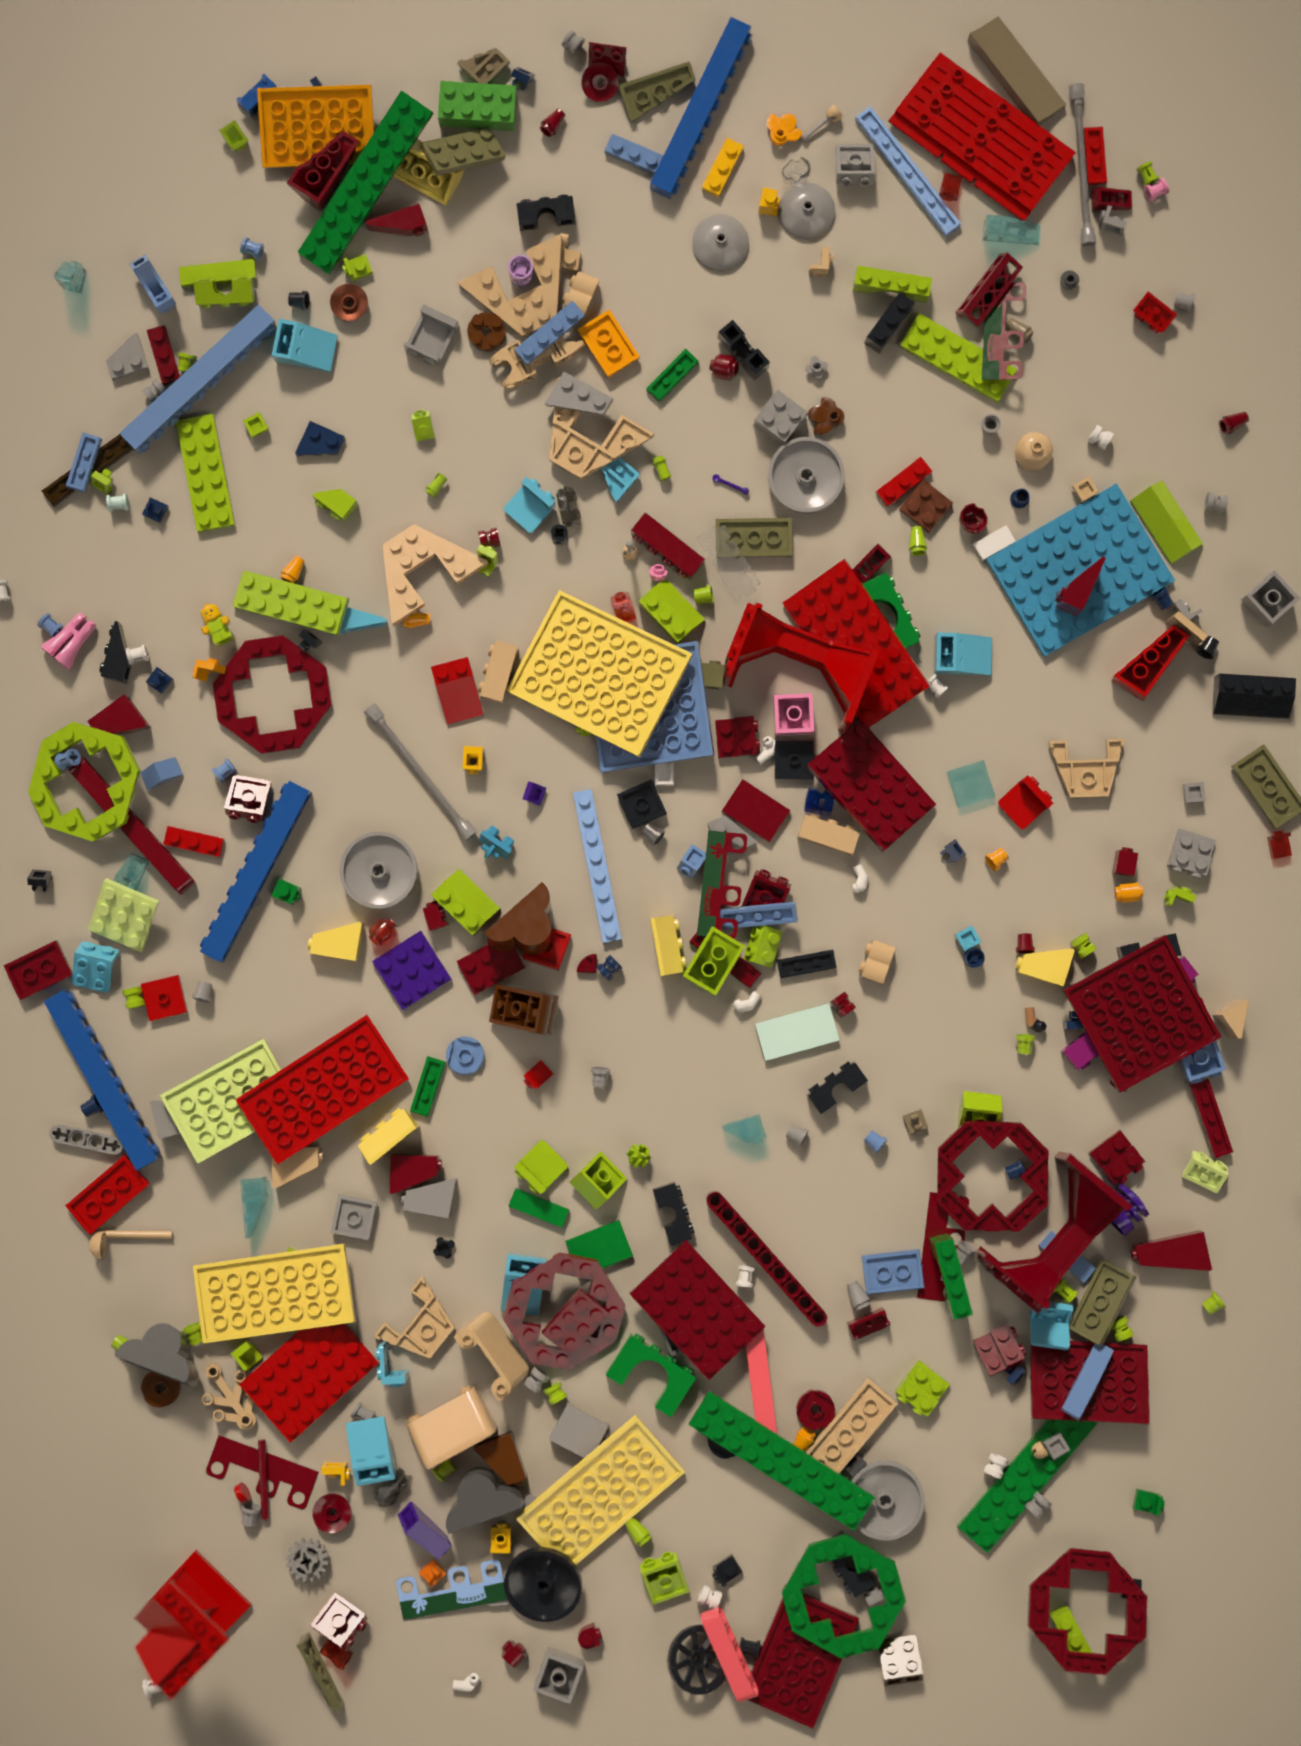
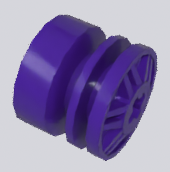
M1121 1184L1118 1186V1189L1122 1193V1197L1133 1206L1128 1212H1122L1111 1224L1123 1236H1126L1134 1229V1225L1130 1221L1132 1218L1141 1223L1142 1219L1138 1213L1145 1218L1150 1214L1145 1208L1143 1201L1132 1190Z

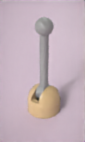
M832 105L826 112V118L810 132L803 134L802 140L808 141L809 137L828 121L836 122L841 119L842 114L839 109Z
M628 541L622 550L624 559L628 561L634 560L637 557V549L631 541Z

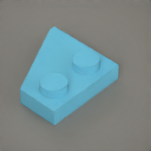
M621 457L601 468V472L616 503L640 476V473Z

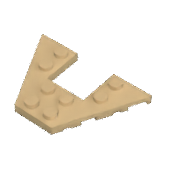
M557 235L526 250L541 283L540 286L507 301L492 266L459 281L458 284L521 336L525 337L537 331V329L541 328L558 313L562 235Z
M555 407L549 460L580 480H583L652 439L654 434L621 415L602 446L571 429L580 416L581 411L564 410Z
M415 524L384 543L382 546L393 627L425 606L423 600L405 577L406 575L436 556L458 585L489 565L488 561Z

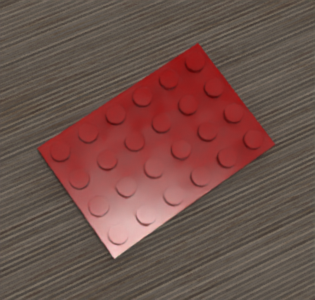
M346 1324L303 1329L296 1332L239 1385L291 1443L371 1371L379 1361Z

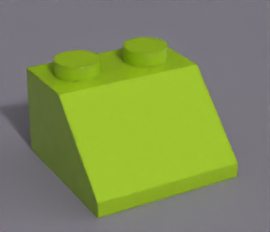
M963 1091L957 1129L965 1121H1000L1002 1116V1095Z
M600 1151L569 1183L597 1210L627 1178Z

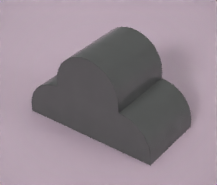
M160 1323L152 1326L147 1330L142 1340L131 1339L124 1342L115 1354L117 1358L129 1364L195 1389L198 1384V1370L188 1360L191 1350L190 1342L185 1334L170 1324Z
M475 1467L468 1470L461 1478L457 1489V1500L452 1504L446 1519L448 1534L523 1508L525 1499L521 1490L517 1486H513V1484L498 1483L494 1473L487 1468Z

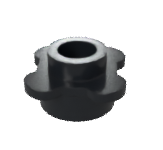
M438 1237L433 1253L436 1256H444L446 1259L450 1258L455 1242Z

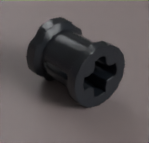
M557 524L551 529L553 542L561 545L567 542L568 530L564 525ZM556 532H563V537H556Z
M741 1637L739 1647L742 1654L752 1655L758 1659L760 1640L754 1642Z

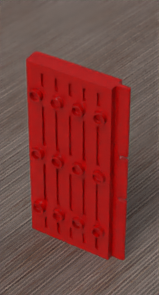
M941 52L888 120L890 124L937 159L942 154L941 162L968 182L972 183L976 179L975 187L1022 222L1032 213L1076 154L1074 150Z

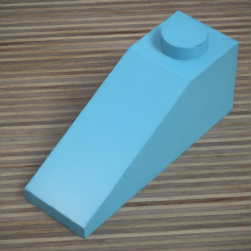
M347 607L339 634L388 625V621L384 617Z

